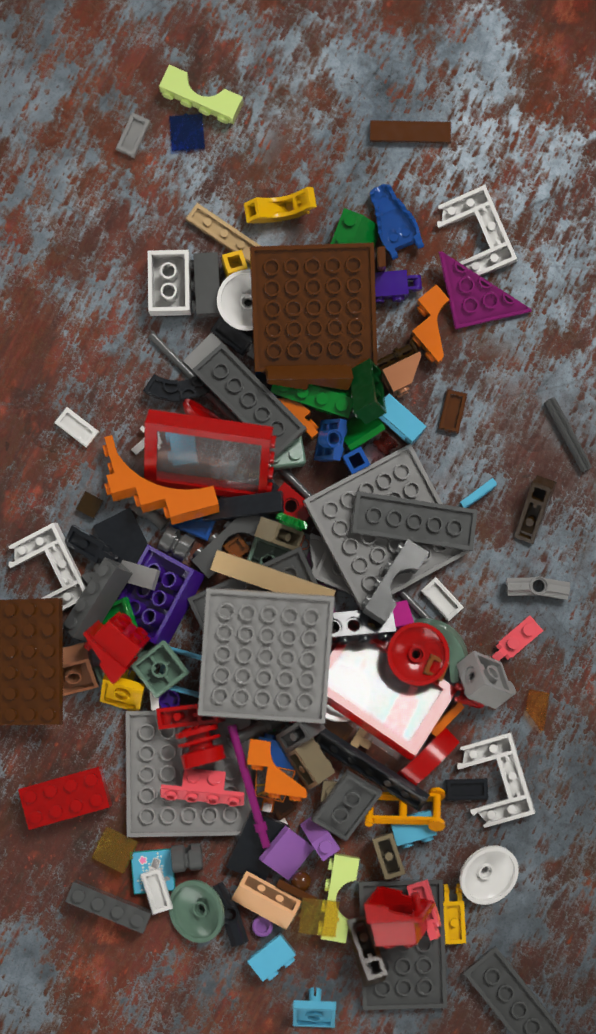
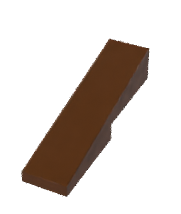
M351 364L266 366L265 369L267 384L307 390L309 384L348 390L353 380Z

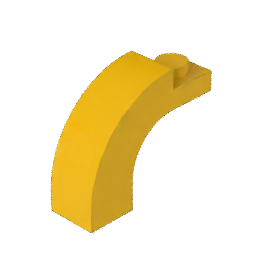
M306 187L282 197H256L244 203L247 223H273L307 215L309 210L317 207L314 187Z

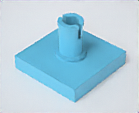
M314 988L308 990V1001H293V1026L335 1028L336 1002L321 1001L322 990L320 988H316V996H314Z

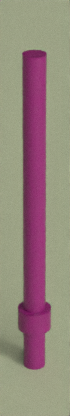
M236 724L229 725L227 727L255 820V832L259 834L262 848H267L271 846L266 832L268 827L266 821H263Z

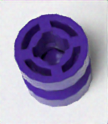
M167 690L159 697V704L162 708L179 706L181 703L179 693L173 690Z

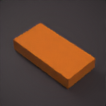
M456 702L438 720L431 734L436 737L465 707L461 703Z

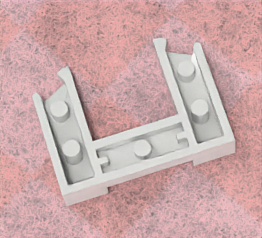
M486 185L438 206V209L443 210L442 221H437L438 228L476 214L490 249L459 263L479 276H483L518 261Z
M51 523L9 546V549H14V562H9L10 568L45 552L62 588L43 598H63V611L75 606L88 584L82 578L66 546L65 537L58 523Z
M512 732L460 747V750L465 751L463 763L458 762L457 764L458 770L497 759L508 795L506 799L470 809L473 816L478 813L486 821L483 825L484 828L535 814V808L525 781Z

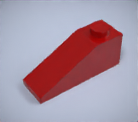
M199 703L156 709L158 730L214 724L226 720L225 717L198 715Z

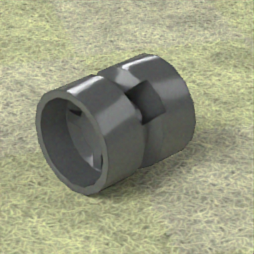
M170 525L163 534L157 548L166 554L171 552L173 558L183 562L192 549L195 539L186 534L181 535L178 529Z
M192 843L188 847H185L183 844L171 846L173 873L185 872L187 868L191 871L203 870L201 843Z

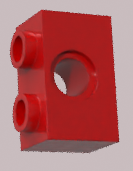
M284 482L277 490L283 492L284 514L306 522L310 515L302 502L305 499ZM288 502H294L297 505V509L294 512L286 511L285 505Z

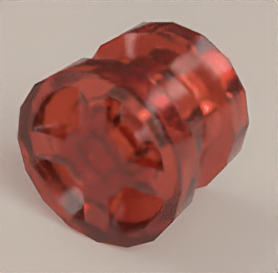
M385 431L381 433V437L378 440L372 442L385 457L390 454L391 449H395L398 446L396 441Z

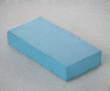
M493 478L463 499L459 506L469 508L496 488L497 482Z

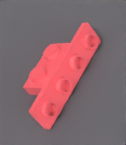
M193 768L184 769L182 786L162 784L160 788L161 798L173 801L179 799L191 803L199 801L207 802L211 805L220 803L228 804L232 807L244 805L245 793L224 790L226 772Z

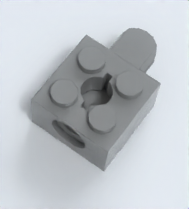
M473 650L456 664L459 678L465 689L464 693L468 699L496 709L516 694L514 685L511 681H508L502 662Z

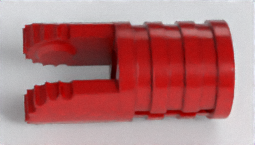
M455 684L454 689L461 692L460 696L454 697L455 702L477 709L485 706L482 703L468 699L464 693L463 684Z

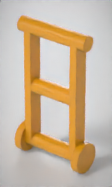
M439 787L429 790L428 794L430 796L427 801L433 802L432 817L407 816V804L389 792H382L378 800L399 801V816L374 815L373 805L365 816V826L372 827L373 824L428 825V828L432 831H442L445 828V821L441 819V800L445 798V791Z

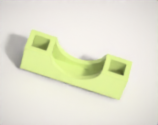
M171 65L168 66L159 85L160 92L165 98L173 100V98L177 99L188 108L193 106L199 109L200 113L206 116L211 114L224 124H228V122L234 124L243 105L242 96L226 89L210 97L196 94L189 86L188 73Z
M334 853V858L330 857L328 870H332L331 878H326L324 891H328L327 900L323 899L321 912H325L324 920H319L317 932L321 933V939L346 943L348 933L347 920L349 919L339 912L336 905V897L343 885L356 880L359 857Z

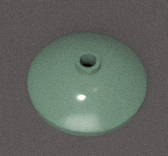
M187 880L179 884L170 896L173 909L169 910V914L174 927L184 938L192 942L204 943L215 938L220 933L225 918L223 903L219 895L210 885L199 880Z

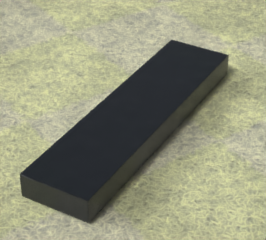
M274 491L219 498L217 500L220 512L204 516L203 521L211 522L284 513L283 492Z

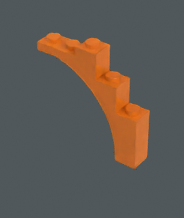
M112 435L104 437L106 445H102L105 457H110L111 461L107 463L110 474L106 475L108 483H104L107 496L112 495L113 502L134 496L136 507L140 506L142 513L163 508L165 518H170L172 525L220 512L214 486L185 490L167 488L152 483L139 476L125 464L117 453Z

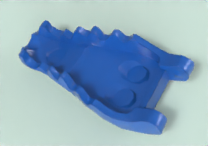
M382 184L373 188L370 192V197L375 208L378 234L382 245L385 246V250L392 260L398 258L396 251L414 243L418 249L423 248L424 244L415 218L400 199L396 197L391 185Z

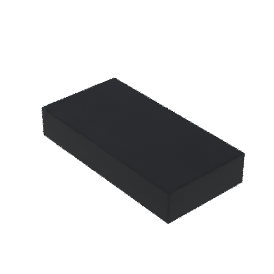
M222 316L219 317L210 330L241 355L246 353L247 348L253 342V336L246 331L231 327L224 321Z
M488 778L445 779L447 801L488 799Z

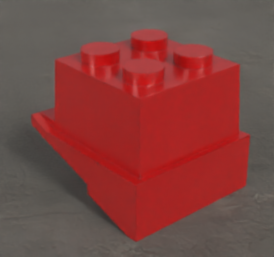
M120 611L105 625L98 620L83 633L87 640L84 648L88 651L94 650L101 661L100 667L113 685L130 669L131 665L139 658L137 657L151 639L143 628L137 627L132 623V619L127 614Z
M378 886L364 904L367 924H371L376 947L383 946L389 949L397 945H404V947L416 946L428 929L426 918L434 908L435 901L420 898L419 892H413L409 896L402 894L401 890Z

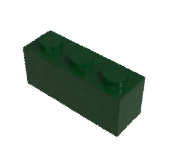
M370 358L352 368V411L355 417L360 418L365 424L387 413L382 373L380 368Z

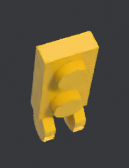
M443 884L445 944H466L465 910L460 884H456L457 900L449 901L448 884Z

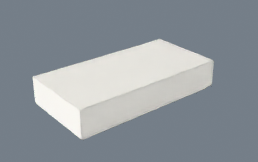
M68 407L65 408L54 422L86 448L89 447L100 433Z
M436 577L421 590L422 594L447 621H450L464 608Z
M162 868L141 873L152 914L173 909Z

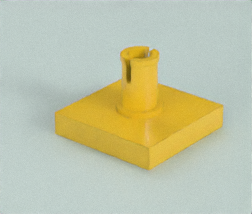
M128 670L114 685L104 674L100 702L129 711H140L145 684L134 681L136 673L132 670L129 677Z

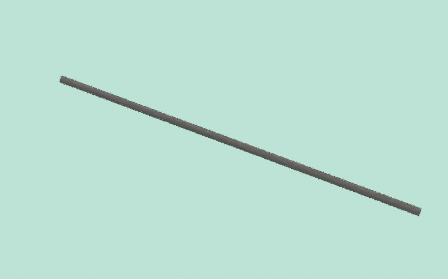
M155 332L148 336L188 379L196 376ZM212 392L205 395L229 421L241 422ZM252 444L261 453L260 445ZM288 469L278 470L305 499L312 496ZM405 589L396 592L403 600L408 601L409 606L420 618L433 619Z

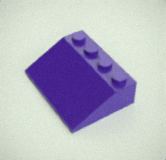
M147 544L137 564L160 571L155 591L127 583L118 600L124 597L129 598L137 626L143 628L148 633V637L151 638L149 641L157 645L164 640L169 644L190 605L187 598L196 594L206 575Z

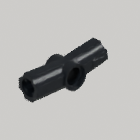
M222 881L214 885L212 888L217 892L223 903L224 914L225 910L229 908L234 909L236 912V917L233 919H229L226 916L224 918V926L231 947L249 942L240 915V909L231 900L232 897Z

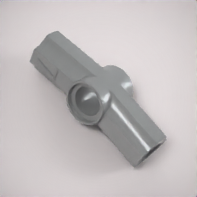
M540 576L506 578L507 596L534 595L568 600L570 582L547 579ZM536 580L543 584V589L540 592L533 589V583Z

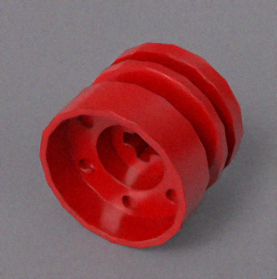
M217 723L188 727L175 734L176 739L186 738V742L178 744V748L188 747L189 752L180 756L184 769L226 758L223 745H213L212 742L221 737L220 733L210 734L211 730L218 729Z

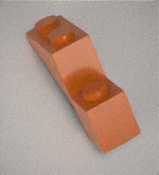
M437 284L417 300V310L422 316L425 317L427 315L428 318L412 330L411 333L413 336L411 340H413L418 348L421 346L426 352L424 354L431 363L435 362L436 365L440 364L444 357L437 317L450 300Z
M250 739L247 764L251 765V769L263 770L264 767H268L264 793H268V797L281 799V795L289 796V800L300 802L302 798H306L307 790L274 764L271 757V741Z

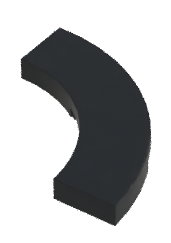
M155 374L143 390V393L151 397L171 402H183L185 399L193 400L211 392L197 376L178 381L164 379Z

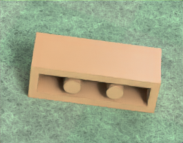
M248 871L245 872L231 898L236 903L287 930L302 902Z

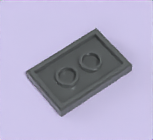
M346 770L313 814L311 821L347 841L380 798L382 791L349 770Z

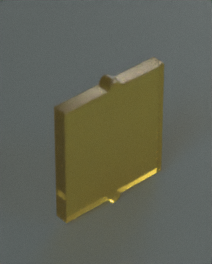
M106 826L101 839L97 841L98 845L92 858L124 874L130 860L133 859L132 855L138 841Z
M303 897L301 913H299V933L336 937L337 922L340 920L338 917L339 901Z

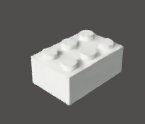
M189 250L148 251V312L150 316L191 315Z

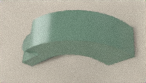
M430 618L415 619L414 623L429 624L443 634L450 652V682H459L461 679L459 678L456 664L468 655L462 637L454 628L440 620Z

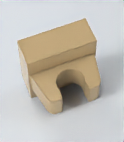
M359 727L350 744L356 748L361 745L369 750L372 742L364 738L367 732Z

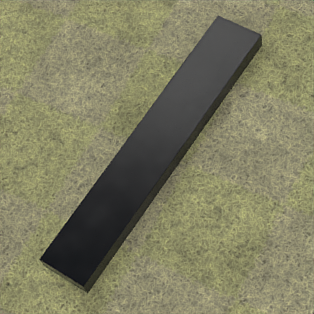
M326 728L318 734L315 741L320 745L321 750L420 812L430 794Z

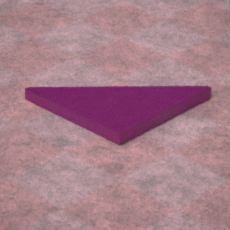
M442 251L438 252L447 296L450 299L449 305L454 329L532 312L531 308Z

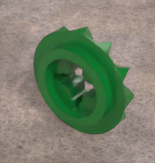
M278 513L276 519H279L278 523L302 531V529L307 530L308 524L305 521L284 513Z

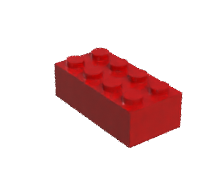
M102 766L18 789L28 830L112 806Z

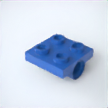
M321 420L314 455L315 461H340L344 452L343 442L347 434V420Z

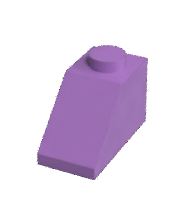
M311 817L300 824L322 861L340 850V846L330 831L311 821Z

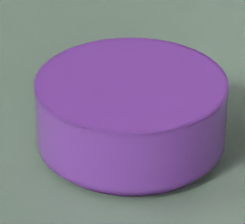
M260 915L253 920L252 930L257 936L266 937L272 932L273 922Z

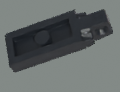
M76 525L71 526L65 538V543L68 547L95 563L101 564L105 557L118 562L120 557L110 552L111 547Z

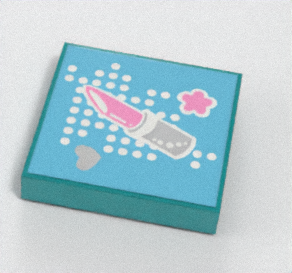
M171 848L130 852L134 894L146 893L141 873L160 867L162 868L168 891H173L176 888Z

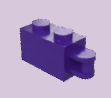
M407 270L375 272L376 304L384 303V300L390 299L393 302L405 301V298H408L409 292L422 290L421 275L407 276ZM408 281H413L414 286L408 287Z

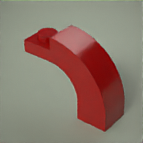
M445 727L411 761L402 767L397 774L417 785L460 742Z

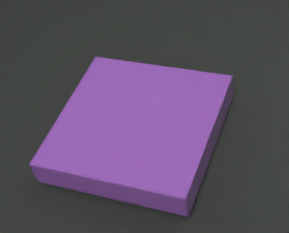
M285 825L271 842V846L267 847L259 859L289 881L314 850V847Z

